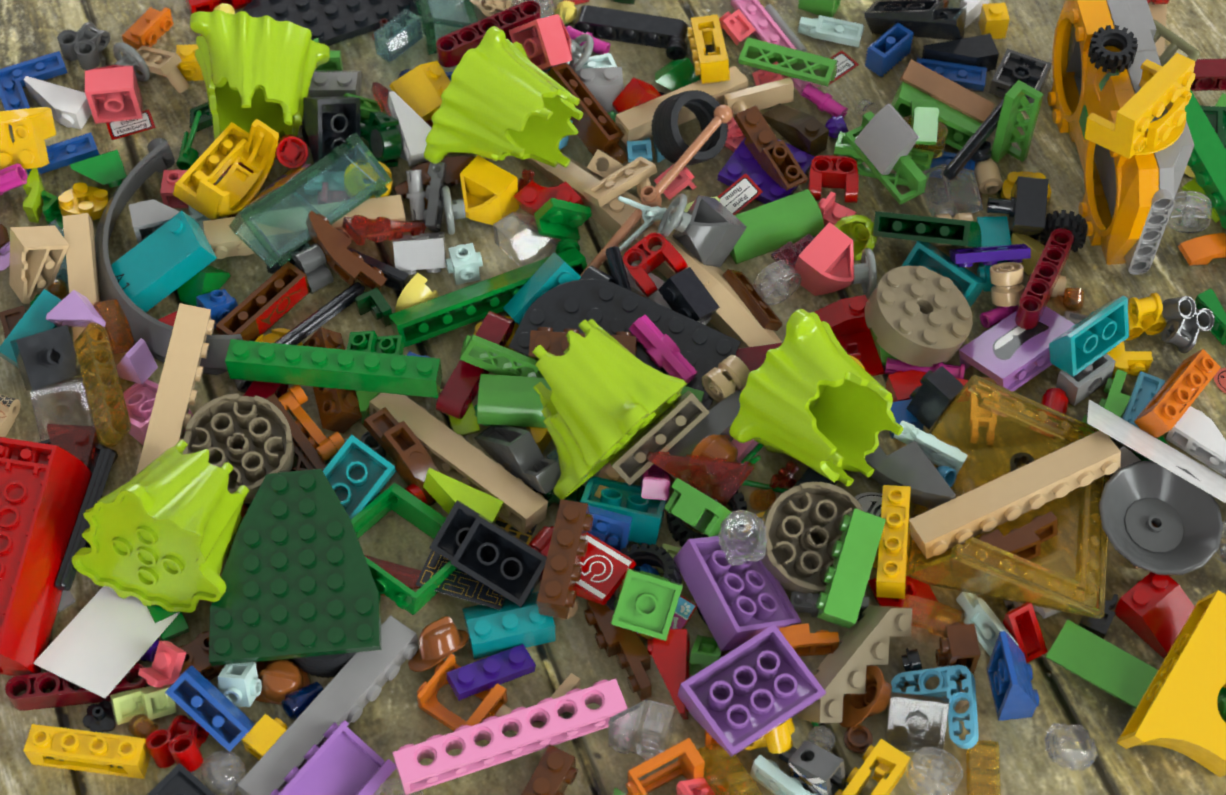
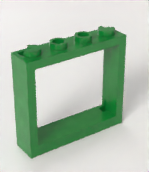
M394 482L352 518L351 522L359 539L392 510L435 539L446 517ZM365 557L379 593L384 594L394 601L399 608L408 611L412 615H415L438 593L434 590L457 568L450 564L451 561H449L421 588L414 592Z

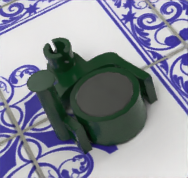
M381 111L371 112L369 119L361 121V137L368 141L371 156L370 159H363L362 163L377 160L388 168L398 166V162L395 160L400 157L402 151V140L400 132L396 125H399V120ZM349 159L348 167L356 161Z

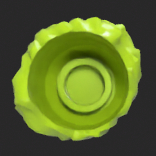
M863 215L842 217L836 222L834 226L853 240L854 261L861 260L864 249L870 248L873 251L878 237L873 236L874 222L870 218Z

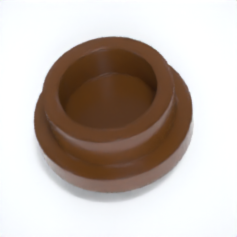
M857 725L848 728L844 734V744L853 753H865L868 747L872 745L873 736L865 726Z

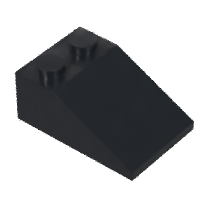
M350 96L303 97L304 125L316 173L345 172L348 168L349 159L352 161L361 160L360 98Z

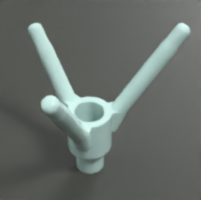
M619 196V201L640 209L644 224L619 247L620 252L626 249L654 222L660 221L667 208L651 207Z

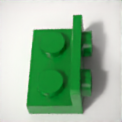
M550 198L534 213L540 235L558 239L570 237L578 242L580 240L578 227L583 225L592 216V212L589 206Z

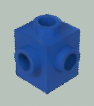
M225 289L214 290L211 293L196 296L197 307L211 309V320H215L214 328H216L217 323L238 306L236 299L231 297Z

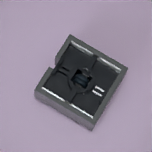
M1007 49L991 81L989 93L1004 98L1005 94L1018 80L1041 92L1049 76L1052 63ZM1025 94L1028 102L1034 103L1035 99Z

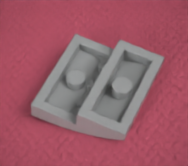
M887 104L869 121L854 142L881 175H888L900 156L908 155L919 136L891 104Z

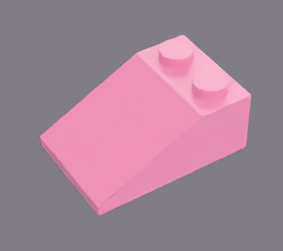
M148 379L143 384H133L103 407L104 411L142 445H144L159 386Z

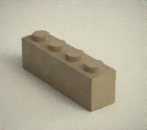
M688 390L611 460V466L630 486L710 412Z

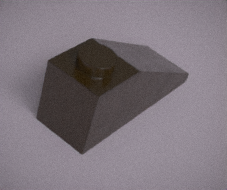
M778 104L762 114L766 122L792 146L814 157L827 149L829 130L814 116L783 104Z

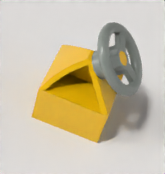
M479 155L460 173L462 199L451 200L449 187L443 186L442 188L447 230L450 235L455 233V219L467 217L477 222L502 227L519 209V204L514 198V195L518 193L517 177Z

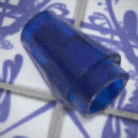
M315 681L285 695V699L281 702L283 710L289 718L296 720L324 688L319 682Z

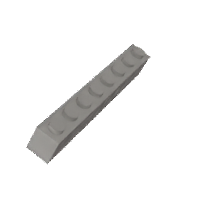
M390 615L381 625L382 650L357 652L238 783L241 795H269L275 788L280 792L287 784L283 780L295 766L300 769L307 762L303 756L314 744L320 747L326 740L323 734L334 722L337 725L344 720L349 724L356 722L368 702L374 701L380 695L384 684L397 676L400 666L406 660L414 657L419 646L417 634Z

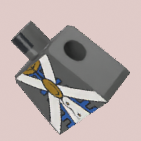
M804 741L798 749L792 747L786 752L779 753V759L789 764L790 777L800 781L803 788L811 794L835 795L839 789L843 791L846 788L844 760L810 741Z

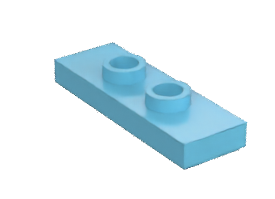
M1140 371L1122 419L1138 427L1134 423L1135 419L1162 388L1165 380Z

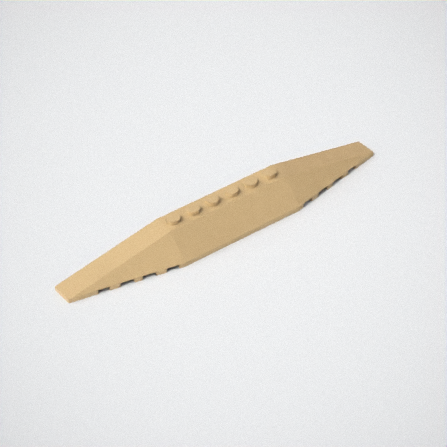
M565 154L563 155L570 159V163L566 168L560 164L554 168L532 158L526 159L554 185L559 186L567 182L582 198L585 206L591 208V217L612 236L637 209L619 201L618 197L601 207L586 200L583 191L604 178ZM628 191L619 195L640 204L642 203L637 196ZM643 218L639 220L623 240L626 241L644 224ZM661 220L649 226L630 246H634L650 233H657ZM675 229L666 237L720 308L711 316L709 321L723 334L740 341L741 345L739 348L782 343L773 330L764 329L723 277L724 272L720 268L703 265L672 236ZM655 246L651 250L656 251L660 249L661 246ZM666 261L656 268L668 279L676 274Z

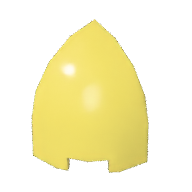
M1013 233L1011 236L1012 245L1025 244L1031 248V258L1023 259V262L1020 263L1023 265L1024 272L1030 275L1033 273L1045 245L1029 236Z
M417 273L402 290L396 303L395 312L439 297L436 290L432 292L425 285L428 280Z

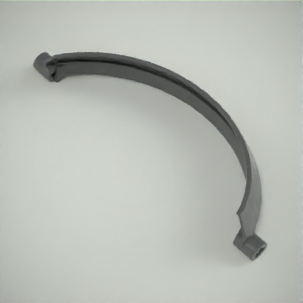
M156 138L148 143L147 149L149 154L131 170L113 193L98 223L94 240L99 294L104 308L116 327L131 343L135 345L142 338L146 342L153 358L164 363L173 326L162 323L145 313L124 293L112 271L108 250L110 236L115 223L135 191L156 171L163 173L164 170L171 168L175 163L168 141L164 138ZM241 334L207 335L205 342L209 343L207 358H201L200 366L204 367L203 374L219 375L228 371L225 359L230 340H243ZM234 379L238 391L245 393L253 383L250 380Z

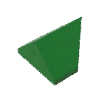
M689 58L671 61L655 72V82L672 91L700 80L699 76L695 74V68Z
M206 266L177 288L181 303L197 307L196 296L219 290L231 277L230 273L212 266Z

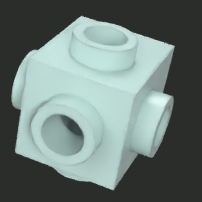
M473 243L460 244L448 248L449 258L445 259L448 273H453L455 284L460 285L480 280L479 267L483 266L480 251L475 252Z
M256 662L226 664L218 675V690L237 707H250L255 698L261 693L262 681L258 678Z

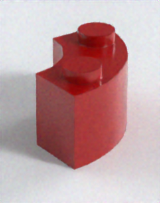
M531 181L514 195L519 206L533 217H535L534 213L550 198L585 205L582 198L567 182L548 188L539 186L534 181Z

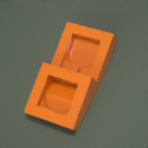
M1226 233L1209 234L1180 243L1178 248L1189 265H1208L1213 258H1226Z

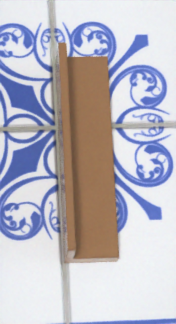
M912 59L899 79L982 124L991 114L995 105L991 101Z

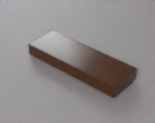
M727 269L723 277L764 329L778 331L783 325L745 274L740 271Z

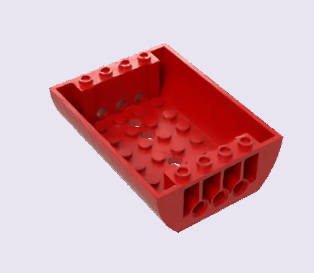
M0 437V674L18 676L41 673L42 668L35 665L34 662L49 644L63 592L58 590L54 584L92 472L81 460L57 445Z

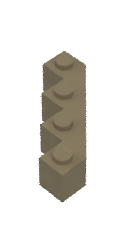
M869 605L862 613L864 616L859 623L853 625L840 639L839 642L841 644L833 654L829 653L816 669L817 674L814 677L826 691V695L800 711L797 719L816 723H842L843 694H865L867 665H888L890 636L911 637L912 608Z

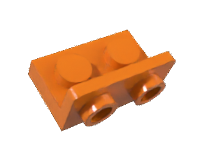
M150 7L122 35L123 42L136 49H139L142 45L148 47L155 45L157 40L166 31H169L174 24L170 9L165 7L160 12Z

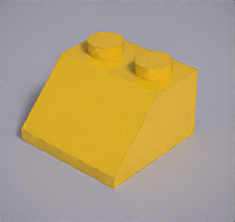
M433 61L418 65L392 82L389 87L424 121L432 120L433 114L440 108L442 103L441 95L449 86L450 80L439 62Z

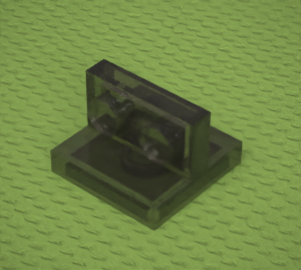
M891 692L890 702L886 707L887 725L884 741L900 751L943 755L950 706L949 698Z

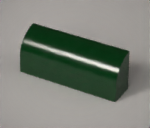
M875 211L873 236L981 247V229L976 221Z

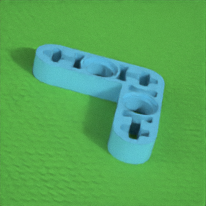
M953 665L902 672L891 681L892 692L902 701L947 696L950 739L961 749H969L976 745L979 737L976 686L974 675L967 667ZM960 674H963L966 678L962 680V689L965 692H960V686L954 681L959 679ZM931 677H938L940 680L938 687L933 690L926 689L927 680ZM907 681L911 686L907 687L906 692L903 693L900 688L904 687V682ZM961 700L969 701L968 710L962 714L956 713V704ZM959 721H964V727L970 733L965 736V740L958 736L963 733V726Z

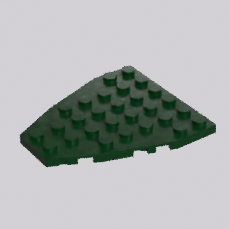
M322 469L266 474L238 528L221 578L226 584V592L220 600L212 602L210 607L209 663L211 666L382 650L380 594L351 519Z

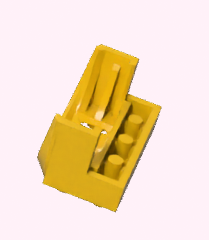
M1176 53L1163 67L1146 59L1140 68L1143 70L1139 83L1141 89L1117 112L1115 124L1092 112L1087 117L1084 138L1128 159L1133 155L1156 153L1172 145L1178 140L1185 128V106L1189 103L1192 96L1190 88L1195 79V73H1193L1195 61L1179 53ZM1165 107L1167 108L1168 112L1163 117L1151 122L1154 117L1159 118L1164 112ZM1148 128L1147 137H1145V131Z
M38 107L0 111V170L18 163L23 169L40 168L49 164L45 139L57 135L51 108ZM9 125L12 126V131L15 140L14 143L11 139Z
M257 118L252 123L249 133L231 122L175 183L173 195L210 220H215L219 216L226 217L239 213L254 199L268 177L275 160L279 133ZM238 163L244 164L247 168L253 170V173L249 172L248 170L240 166ZM232 165L224 177L214 186L213 184Z

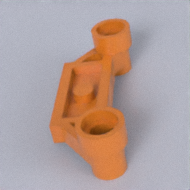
M293 385L288 388V392L278 398L287 411L289 410L295 419V423L308 437L307 439L323 461H327L337 454L344 445L345 440L338 432L327 438L301 407L302 404L308 401V397L301 386Z

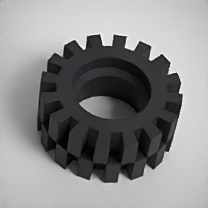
M1107 25L1105 30L1103 27L1099 28L1098 32L1095 31L1091 38L1088 52L1091 64L1095 63V68L1097 69L1103 67V72H1107V69H1111V73H1116V69L1119 72H1124L1125 68L1129 69L1134 62L1138 48V40L1133 38L1134 33L1131 31L1127 34L1128 29L1124 27L1122 30H1119L1118 25H1115L1114 29H1111V25ZM1113 46L1120 49L1121 51L1112 52L1105 49L1104 47Z
M1057 210L1053 211V215L1048 213L1045 218V228L1040 234L1041 243L1046 245L1052 231L1063 228L1073 234L1074 239L1071 250L1077 252L1078 248L1082 249L1086 242L1087 224L1085 218L1082 219L1080 214L1074 216L1075 212L1070 211L1068 214L1066 210H1062L1061 213H1058Z

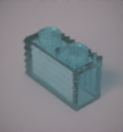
M404 9V12H400V14H397V17L390 19V22L384 24V27L377 29V32H374L376 54L391 63L423 38L421 19L408 9Z

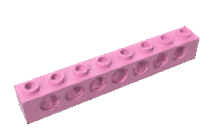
M600 680L593 684L592 687L583 690L573 689L567 692L565 696L556 699L546 698L537 705L528 708L519 707L512 710L510 714L501 717H488L482 723L474 726H461L453 733L444 736L440 734L434 735L425 742L416 745H404L398 751L393 752L394 761L404 793L408 795L548 748L549 744L554 746L628 721V708L617 680ZM591 703H596L600 705V707L598 709L592 710L589 709L587 705ZM564 712H569L573 716L568 719L561 718L559 715ZM537 721L545 723V725L541 728H535L532 726V724ZM510 730L518 733L514 737H506L504 735L505 732ZM480 740H488L490 742L484 747L476 745ZM452 749L462 751L457 756L448 755V752ZM425 758L434 760L426 766L419 764Z

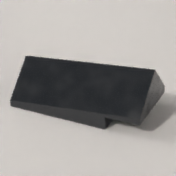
M943 0L875 1L865 11L864 15L872 34H884L896 23H900L913 32V37L957 40L962 39L964 36L967 7L944 8Z
M459 500L454 504L429 547L451 561L450 564L520 607L524 605L541 581L547 556Z

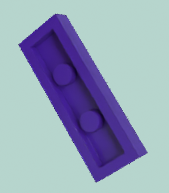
M1025 244L950 249V260L958 264V267H971L976 262H983V265L998 264V261L1002 260L1021 263L1023 259L1031 258V248Z
M524 644L447 672L446 679L459 701L491 689L497 683L501 685L535 672L536 664Z

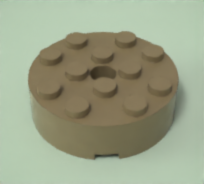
M901 266L888 271L875 287L865 306L866 324L868 329L872 328L877 336L876 342L896 359L919 367H932L933 364L948 362L969 336L973 324L970 306L952 280L924 266Z
M238 393L213 399L202 406L191 417L185 428L186 432L183 441L188 446L183 450V454L208 449V463L220 468L225 462L230 463L233 466V470L229 474L227 489L230 493H233L241 485L246 486L249 489V493L244 498L243 504L252 503L266 474L291 472L295 449L289 423L278 407L262 397L256 395L255 397L240 396Z
M806 482L785 491L766 510L759 525L757 545L763 565L781 583L782 587L790 592L798 591L807 594L825 593L827 583L824 582V576L827 568L833 566L835 557L831 556L835 542L837 540L840 541L843 531L839 530L841 520L844 515H848L854 508L862 511L860 508L861 504L842 488L824 482ZM810 533L819 538L820 544H815L811 539Z

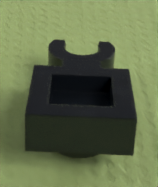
M1100 588L1096 594L1095 603L1089 601L1079 626L1104 639L1116 613L1111 611V609L1115 607L1118 595L1114 594L1112 600L1107 601L1102 597L1104 589Z

